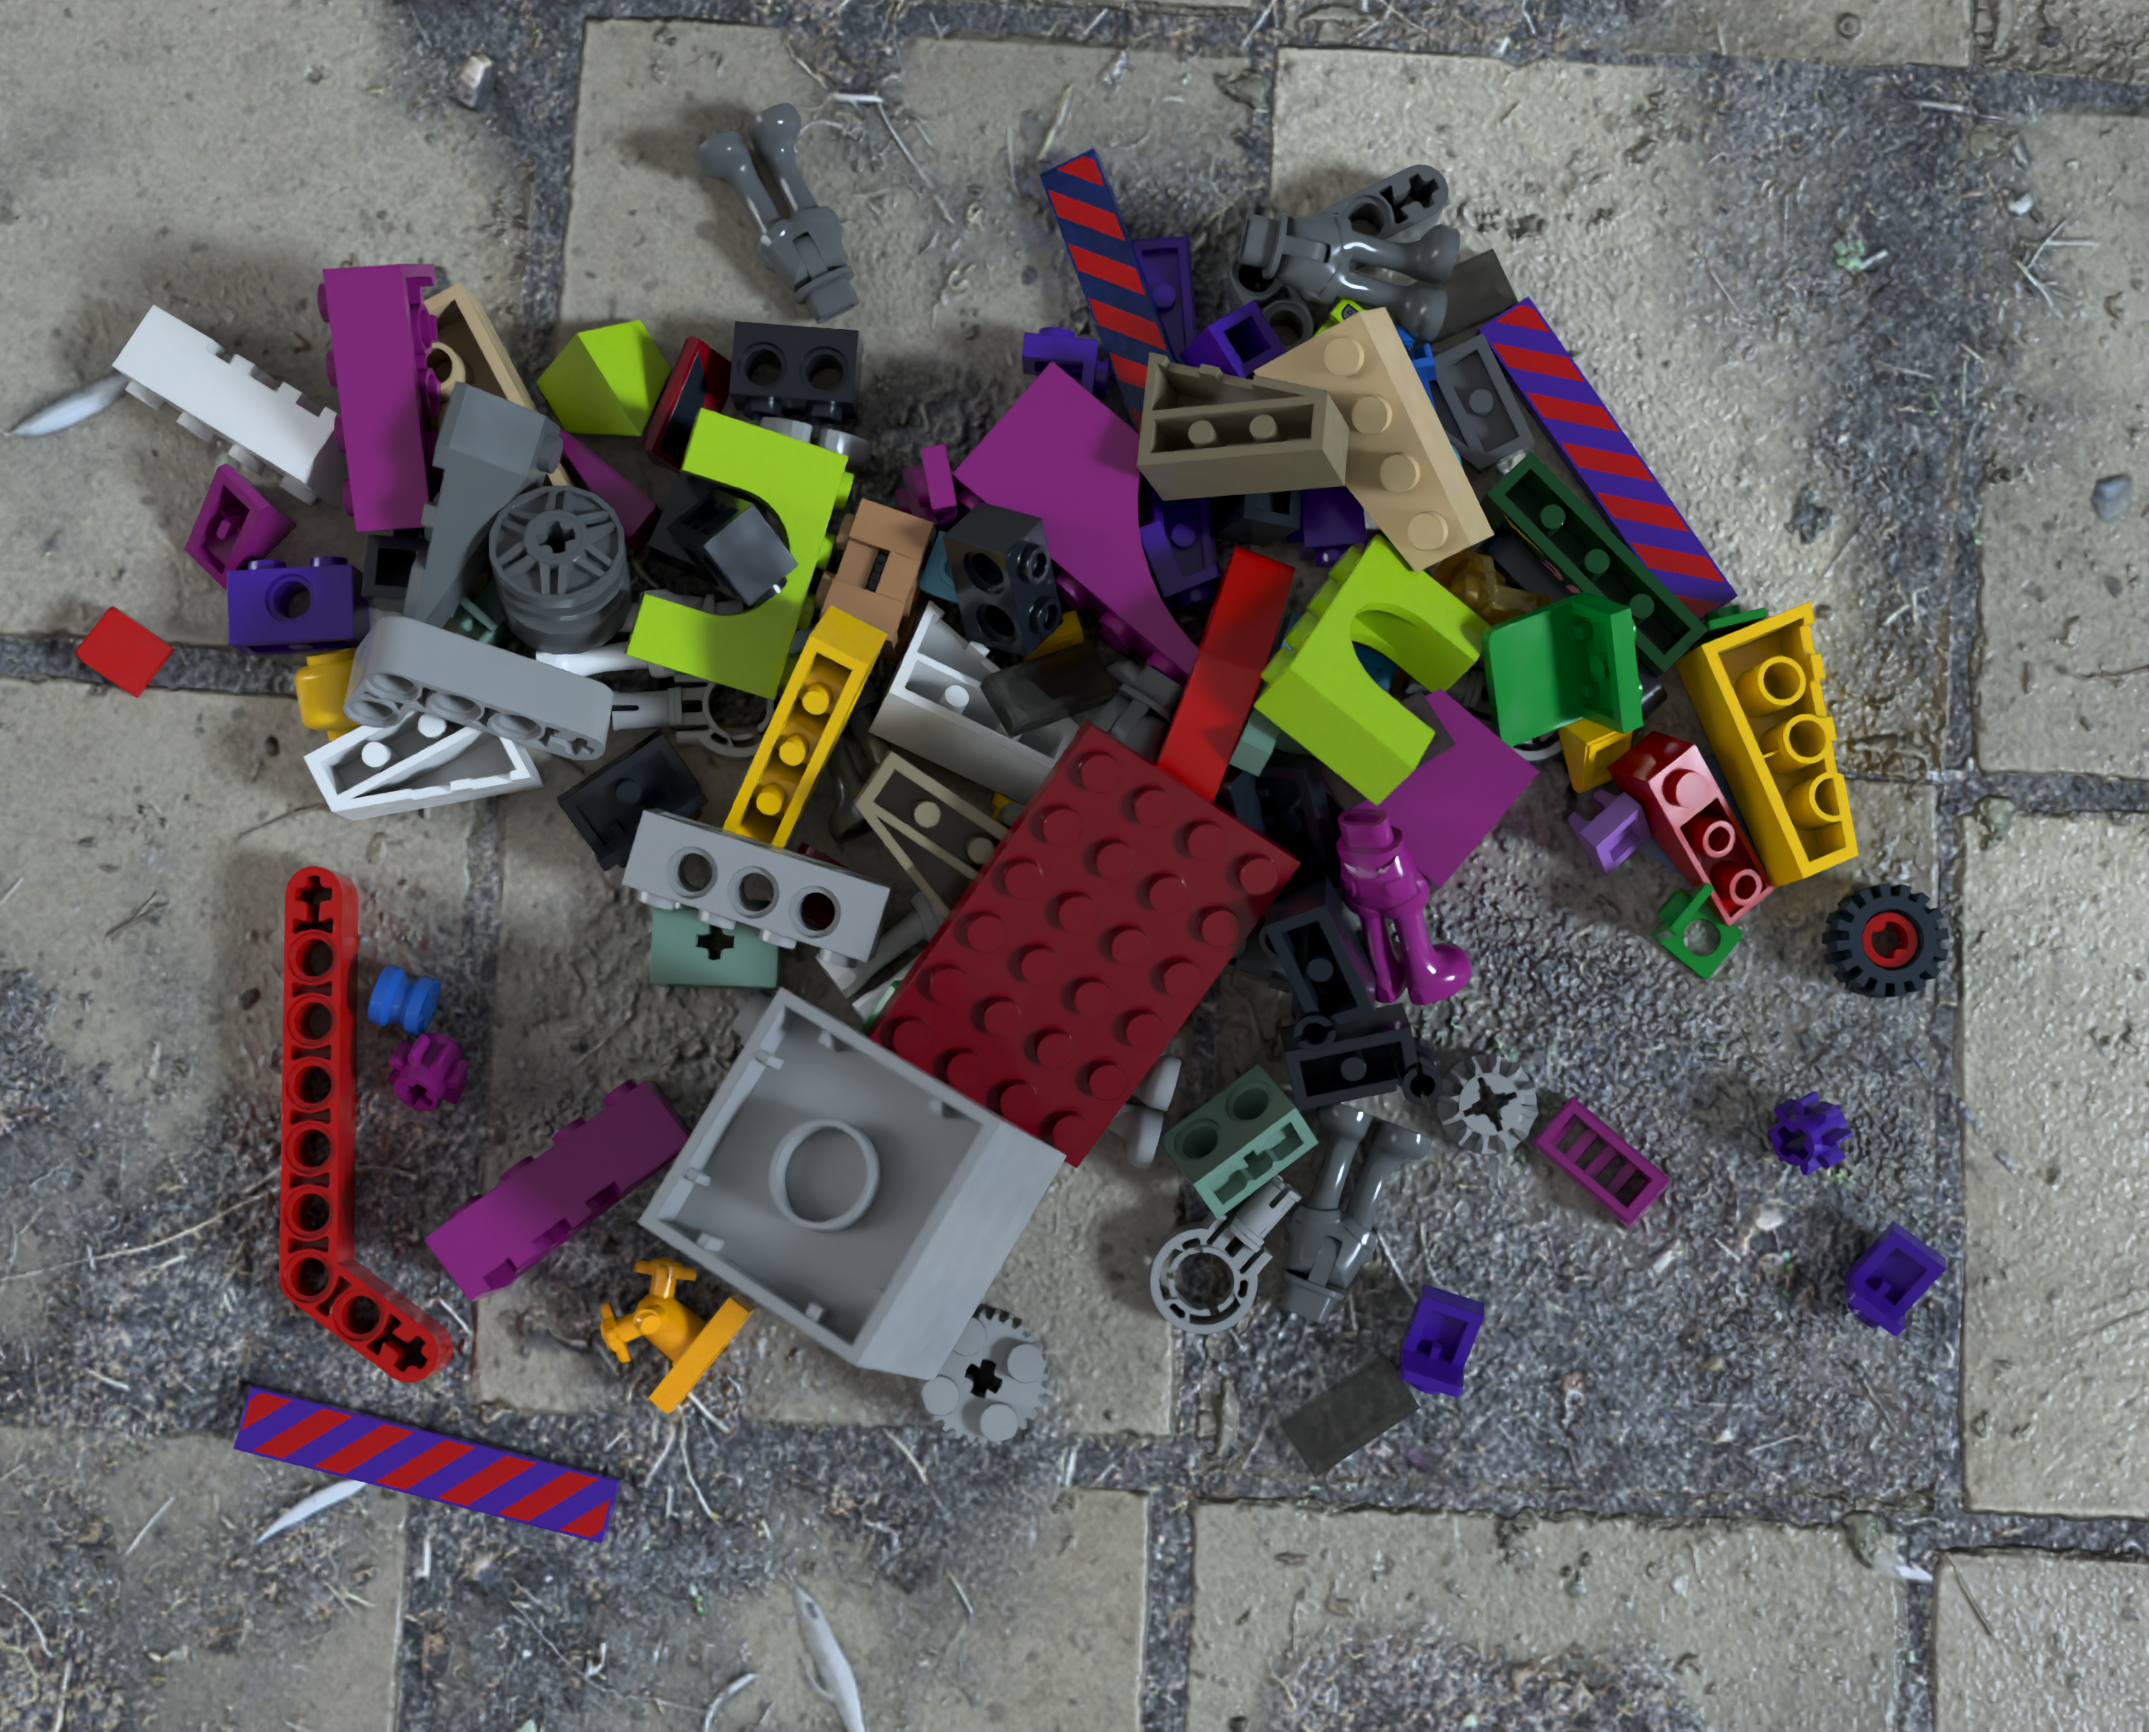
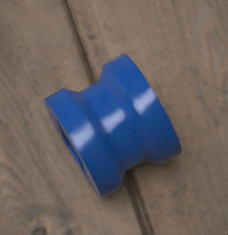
M388 964L380 974L370 998L368 1007L369 1023L383 1027L393 1023L401 1026L405 1034L418 1038L420 1034L426 1032L434 1016L440 996V980L427 975L416 979L408 976L404 968Z

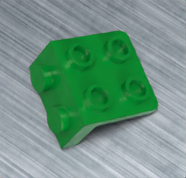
M1581 592L1488 627L1482 634L1481 643L1493 733L1508 746L1513 747L1582 719H1587L1621 734L1642 727L1641 699L1643 689L1638 677L1635 650L1637 631L1632 618L1631 607Z

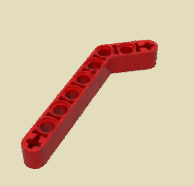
M1237 545L1234 547L1223 574L1192 670L1156 761L1158 766L1213 802L1262 679L1260 674L1267 665L1295 572V567Z
M306 867L293 874L287 883L285 892L279 1244L280 1286L287 1299L389 1376L400 1382L414 1383L440 1373L449 1364L453 1355V1341L450 1333L442 1324L354 1259L359 897L357 888L351 879L345 875L322 867ZM325 888L332 890L331 900L321 902L320 906L313 904L314 894L324 892ZM324 923L332 924L333 932L311 929V924L324 926ZM327 943L333 954L332 965L327 972L317 976L311 969V954L317 946ZM324 1005L331 1013L332 1025L328 1033L318 1039L310 1031L309 1020L313 1011L319 1006ZM323 1068L330 1076L331 1089L327 1097L318 1102L309 1093L308 1083L313 1072ZM317 1131H321L326 1135L331 1147L328 1158L321 1165H317L311 1160L307 1150L310 1138ZM316 1194L326 1200L330 1211L328 1221L320 1229L310 1223L306 1212L309 1201ZM314 1258L323 1262L328 1269V1283L322 1292L312 1289L306 1281L305 1273L307 1266ZM363 1296L372 1299L379 1309V1321L372 1330L362 1327L355 1315L356 1305ZM392 1333L399 1337L383 1342V1339ZM422 1338L425 1345L422 1347L421 1353L427 1359L414 1364L410 1360L414 1349L407 1342Z

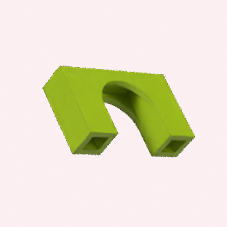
M700 408L697 411L679 472L742 492L760 502L774 517L781 531L783 544L799 565L785 576L788 579L787 584L778 594L765 602L758 603L745 611L734 614H710L642 593L624 653L634 658L775 700L778 688L786 689L798 662L799 655L789 652L796 628L806 631L814 612L816 594L808 592L814 569L825 570L833 550L836 535L826 532L833 507L843 510L851 491L854 474L845 471L849 456Z
M1377 533L1361 552L1355 547L1350 546L1328 573L1330 578L1307 604L1306 608L1309 611L1298 620L1283 640L1292 649L1284 645L1260 674V677L1268 685L1254 704L1256 709L1376 806L1415 770L1436 732L1374 682L1358 660L1352 641L1363 643L1383 653L1431 693L1439 689L1446 692L1476 663L1482 652V634L1491 626L1425 571L1421 570L1416 573L1401 553Z

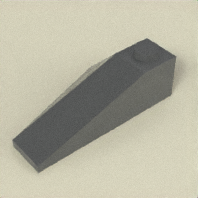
M455 381L436 443L432 466L444 469L441 489L432 502L424 503L421 524L425 525V538L430 542L428 554H420L412 565L402 617L414 619L442 629L458 607L460 601L466 596L490 562L489 532L499 512L518 495L542 487L546 473L553 474L562 455L563 439L558 436L561 427L546 415L471 385Z

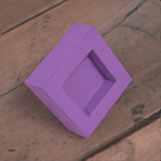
M1597 790L1592 796L1596 807L1601 813L1592 821H1586L1579 814L1573 812L1568 817V821L1573 834L1586 852L1589 862L1605 876H1608L1652 835L1642 806L1625 792L1620 796H1616L1605 790Z

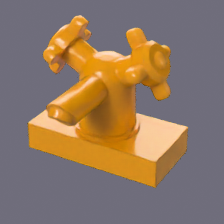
M670 1257L653 1258L650 1261L639 1260L635 1263L633 1272L652 1275L649 1294L638 1303L635 1312L620 1318L616 1316L610 1301L603 1303L600 1306V1312L603 1317L600 1329L607 1347L616 1352L617 1358L621 1363L632 1361L627 1342L641 1336L648 1339L673 1361V1368L648 1398L668 1415L681 1404L757 1308L739 1293H735L725 1301L711 1320L708 1319L705 1322L674 1298L677 1279L696 1281V1270L684 1267L681 1262L675 1261Z

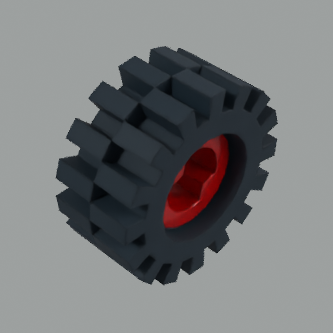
M1890 883L1855 891L1853 895L1844 897L1837 903L1840 908L1835 912L1829 913L1825 922L1830 924L1831 927L1830 931L1822 933V944H1829L1830 953L1823 955L1827 965L1835 964L1838 971L1833 976L1840 983L1849 982L1851 984L1849 990L1856 994L1867 993L1869 998H1886L1916 992L1926 987L1924 983L1926 980L1936 978L1941 971L1936 967V964L1939 961L1946 960L1949 951L1948 949L1941 948V940L1949 939L1948 928L1939 929L1936 920L1944 916L1938 907L1928 908L1926 903L1930 898L1923 892L1913 894L1910 892L1912 888L1903 884L1890 886ZM1887 924V926H1892L1895 932H1898L1897 937L1900 938V942H1898L1900 948L1888 951L1886 958L1875 952L1871 943L1872 933L1884 931Z

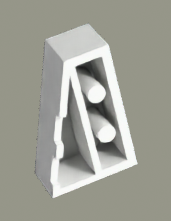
M929 600L905 647L868 732L1026 806L1073 740L1080 726L1021 676L1015 681L1012 680L986 658L990 651L981 643L967 642L941 620L945 612Z
M412 708L396 726L374 728L362 725L303 757L331 811L352 821L546 787L524 744Z

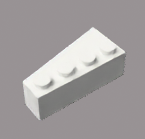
M153 304L112 365L131 380L125 390L156 411L161 408L164 402L181 412V415L176 422L207 443L211 441L215 434L233 445L227 454L258 475L262 473L266 466L284 477L279 487L309 507L318 498L336 509L343 499V482L346 478H349L346 453L339 451L335 440L334 420L337 413L326 406L322 409L309 400L305 394L285 382L278 387V382L255 364L238 354H234L231 358L225 354L227 350L213 339Z

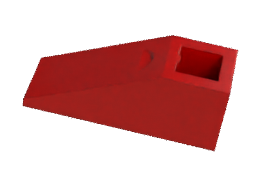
M1652 731L1607 767L1620 792L1627 793L1642 806L1652 835L1651 837L1690 885L1694 887L1707 882L1714 887L1713 892L1704 902L1723 925L1729 927L1774 890L1771 881L1695 744Z

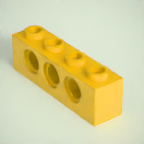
M832 605L829 606L805 644L722 829L784 849L786 848L801 821L888 636L887 633Z

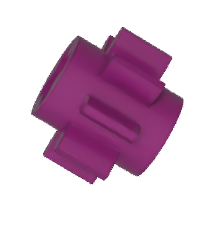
M420 1034L415 1044L402 1039L388 1062L393 1067V1070L387 1079L389 1082L394 1083L393 1090L395 1095L405 1105L416 1110H438L443 1099L449 1103L456 1104L469 1083L465 1074L470 1067V1063L464 1061V1052L459 1044L443 1034Z

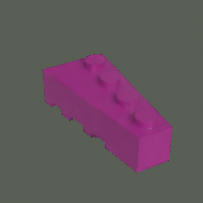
M392 264L323 269L324 283H320L318 286L317 301L322 320L330 324L333 349H328L326 353V371L330 385L333 388H338L341 414H337L335 417L334 434L339 451L346 453L349 478L344 480L342 487L345 511L349 517H354L356 532L423 528L425 525L421 524L424 503L432 502L440 492L444 469L432 466L436 443L440 433L431 432L430 420L438 418L440 405H442L441 383L436 378L433 369L427 368V355L431 353L432 343H438L437 317L429 315L423 301V287L435 286L434 264Z
M631 1078L615 1088L602 1100L607 1107L587 1122L583 1117H579L569 1123L551 1138L555 1144L536 1159L529 1155L516 1163L500 1177L503 1181L501 1184L484 1196L477 1194L463 1203L449 1215L451 1220L424 1238L469 1302L501 1292L679 1156L693 1131L655 1081L645 1080L637 1085L634 1079Z

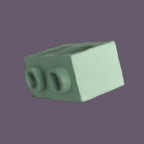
M1259 1064L1239 1079L1233 1081L1227 1088L1180 1121L1158 1140L1182 1175L1217 1219L1318 1144V1141L1297 1108Z

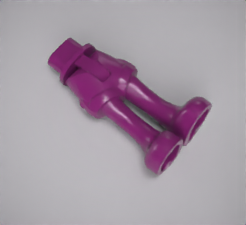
M1349 809L1338 816V823L1342 833L1336 843L1337 853L1341 859V873L1338 876L1340 887H1343L1341 893L1345 906L1359 917L1365 944L1364 952L1375 974V1000L1379 1003H1393L1400 998L1406 988L1413 1005H1427L1454 995L1466 985L1471 977L1470 959L1465 950L1455 944L1445 942L1431 945L1423 913V906L1429 899V886L1424 876L1418 871L1405 845L1402 831L1390 825L1388 815L1384 810ZM1387 919L1393 920L1399 942L1391 940Z

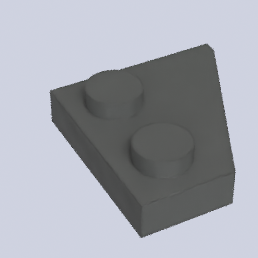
M1483 333L1433 357L1437 379L1429 381L1436 413L1451 445L1456 448L1463 462L1480 474L1536 447V441Z

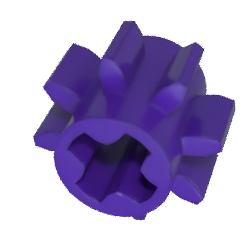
M1813 1091L1798 1100L1791 1098L1775 1107L1774 1112L1782 1122L1769 1129L1767 1135L1772 1137L1773 1147L1779 1156L1778 1160L1780 1162L1785 1161L1790 1165L1800 1166L1803 1175H1808L1822 1166L1829 1169L1844 1160L1846 1157L1837 1145L1852 1137L1853 1132L1847 1129L1845 1117L1841 1112L1842 1107L1839 1104L1834 1106L1831 1103L1819 1101L1817 1093Z

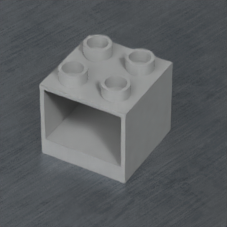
M780 987L638 1223L854 1366L934 1381L1067 1155L868 1038L863 1032Z

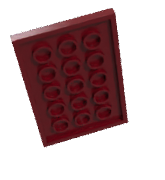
M1087 719L864 1035L1067 1155L1064 1161L1078 1168L1265 913L1266 906L1274 901L1301 863L1294 854Z

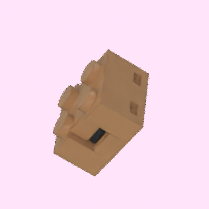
M862 498L856 515L846 513L837 535L835 548L842 551L841 563L837 574L826 571L820 581L814 601V607L821 609L819 618L821 619L829 606L832 605L887 633L888 636L878 657L899 663L925 594L920 589L919 583L937 538L934 522Z

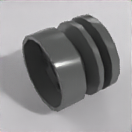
M570 485L542 486L518 495L499 512L489 532V558L493 567V576L497 583V594L501 612L512 633L529 647L553 655L581 654L604 645L623 628L632 608L631 579L627 562L624 528L610 505L595 493Z

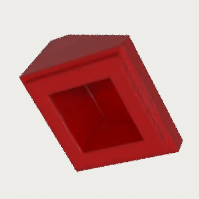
M112 606L101 617L74 654L88 666L138 698L175 651V648L133 617Z

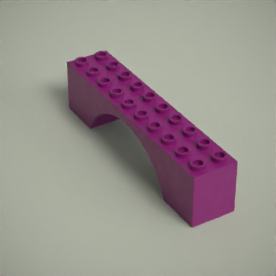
M1051 361L953 472L956 502L961 507L957 514L962 519L976 505L983 502L1042 518L1061 606L1069 612L1076 610L1078 617L1083 611L1102 626L1097 632L1100 638L1121 656L1126 657L1131 651L1145 664L1185 688L1199 648L1191 642L1175 622L1162 601L1149 572L1142 548L1138 522V495L1144 475L1137 467L1140 435ZM1442 689L1417 700L1401 704L1436 733L1415 770L1378 806L1318 759L1332 822L1338 827L1335 831L1337 840L1342 835L1338 816L1349 809H1380L1386 811L1390 825L1402 831L1405 845L1418 871L1421 872L1428 883L1429 895L1439 890L1539 773L1535 767ZM1257 690L1256 695H1255V697H1254V700H1253V703H1252V705H1251V708H1252V706H1253V704H1254V702H1255V700H1256V698H1257V696H1258V694H1259V692H1260V691H1258V690ZM1276 748L1272 750V753L1287 754Z

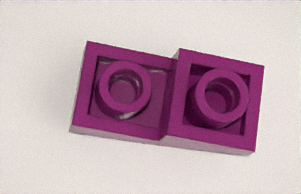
M945 444L921 448L923 465L903 468L906 488L896 489L899 511L934 522L937 536L940 530L945 531L954 522L958 512Z

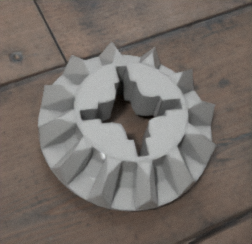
M1482 1054L1468 1057L1452 1067L1443 1079V1090L1437 1099L1440 1123L1447 1135L1456 1144L1468 1151L1478 1154L1507 1152L1528 1137L1534 1120L1539 1113L1535 1094L1536 1086L1530 1081L1520 1065L1499 1055ZM1478 1078L1481 1079L1482 1085L1487 1087L1490 1094L1507 1095L1511 1093L1512 1098L1506 1100L1504 1105L1497 1108L1499 1119L1496 1121L1499 1127L1498 1130H1496L1494 1122H1490L1486 1114L1475 1115L1471 1113L1464 1116L1463 1111L1472 1108L1471 1104L1480 1100Z

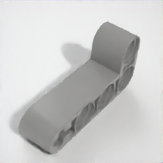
M390 616L378 620L356 649L343 711L348 718L364 726L388 728L399 724L412 708L565 758L588 761L603 756L605 752L614 695L608 686L596 680L414 619Z

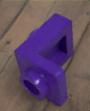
M1044 327L1039 329L1038 334L1025 332L1022 351L1023 374L1040 375L1053 361L1073 379L1082 380L1081 386L1094 397L1105 399L1109 361L1098 360V340L1075 338L1074 332L1059 327Z
M1158 520L1139 528L1142 548L1149 572L1167 609L1179 605L1181 611L1186 612L1206 605L1215 599L1214 591L1219 588L1223 577L1218 564L1183 577L1161 521Z
M1893 1221L1845 1273V1299L1847 1300L1848 1307L1865 1325L1874 1329L1881 1326L1895 1337H1898L1906 1328L1905 1313L1946 1270V1260Z
M1423 1284L1399 1346L1398 1377L1403 1381L1409 1382L1414 1388L1424 1393H1443L1459 1397L1464 1386V1366L1484 1318V1303Z

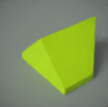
M641 320L576 333L536 383L569 434L641 436L668 377L672 374V370Z

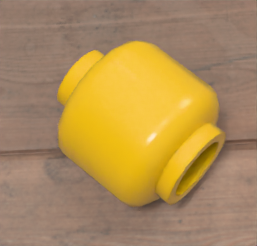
M356 648L306 656L307 666L300 668L294 676L304 726L316 731L326 730L328 741L330 742L362 726V724L348 718L343 711Z

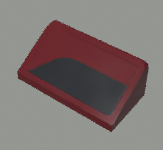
M691 335L689 339L686 338L642 443L644 451L653 464L680 474V467L697 411L700 408H704L721 414L729 396L731 362L703 341Z

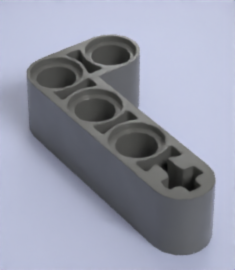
M1418 164L1375 183L1311 216H1316L1326 211L1342 215L1349 219L1350 222L1358 219L1367 220L1377 229L1378 234L1374 237L1391 242L1408 243L1422 238L1429 229L1437 225L1448 200L1449 189L1446 179L1438 170L1428 165ZM1411 195L1415 202L1404 206L1407 197ZM1426 200L1428 205L1424 209L1419 202ZM1399 213L1395 222L1394 215ZM1238 253L1231 263L1226 296L1232 311L1254 300L1271 327L1284 325L1292 328L1298 335L1299 341L1293 345L1284 346L1287 352L1311 339L1313 321L1300 292L1275 278L1268 280L1271 287L1266 291L1258 293L1245 289L1240 283V278L1248 273H1259L1262 275V268L1238 263ZM1349 262L1350 270L1353 271L1366 266V264Z

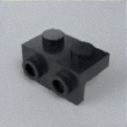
M661 728L557 797L558 804L593 850L596 860L604 872L617 864L620 868H626L643 810L659 808L697 821L703 813L700 808L709 802L703 787Z
M1271 753L1259 777L1235 766L1221 781L1220 801L1222 808L1294 854L1301 864L1292 876L1309 877L1327 870L1332 879L1341 869V859L1337 853L1336 846L1337 840L1316 756Z

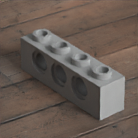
M659 808L643 810L621 883L622 885L638 889L636 899L645 904L673 910L676 902L699 909L697 919L705 923L725 929H734L736 921L760 928L758 938L762 941L789 949H794L796 942L801 941L821 948L819 953L820 959L847 968H855L858 960L867 963L876 956L897 888V884ZM693 853L704 856L712 867L711 881L704 889L691 885L684 873L686 860ZM752 873L762 874L772 883L774 895L771 903L766 908L754 906L746 898L744 886L747 878ZM811 893H822L833 902L835 917L830 926H816L807 918L805 902Z

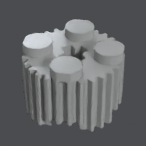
M982 1309L978 1316L974 1313L935 1380L919 1379L920 1383L925 1384L920 1393L926 1410L934 1415L932 1418L934 1422L940 1420L944 1422L943 1430L945 1432L951 1428L954 1429L955 1438L957 1439L965 1434L969 1443H973L976 1437H980L982 1444H987L988 1440L999 1443L1015 1436L1018 1428L1024 1430L1027 1427V1418L1035 1419L1037 1407L1041 1408L1043 1405V1394L1047 1393L1048 1382L1046 1380H1048L1049 1374L1048 1368H1045L1047 1356L1041 1354L1043 1347L1041 1341L1033 1342L1035 1332L1033 1330L1027 1332L1024 1329L1026 1322L1023 1319L1018 1323L1014 1322V1314L1009 1313L1006 1317L1001 1315V1309H996L994 1314H988L987 1309ZM982 1359L993 1361L996 1364L994 1375L1001 1379L1002 1382L997 1387L989 1384L987 1390L976 1388L973 1385L975 1377L967 1372L969 1365L973 1363L980 1368Z

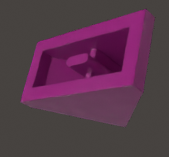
M226 463L219 466L216 470L184 550L227 591V571L248 570V562L263 560L297 525L255 484Z

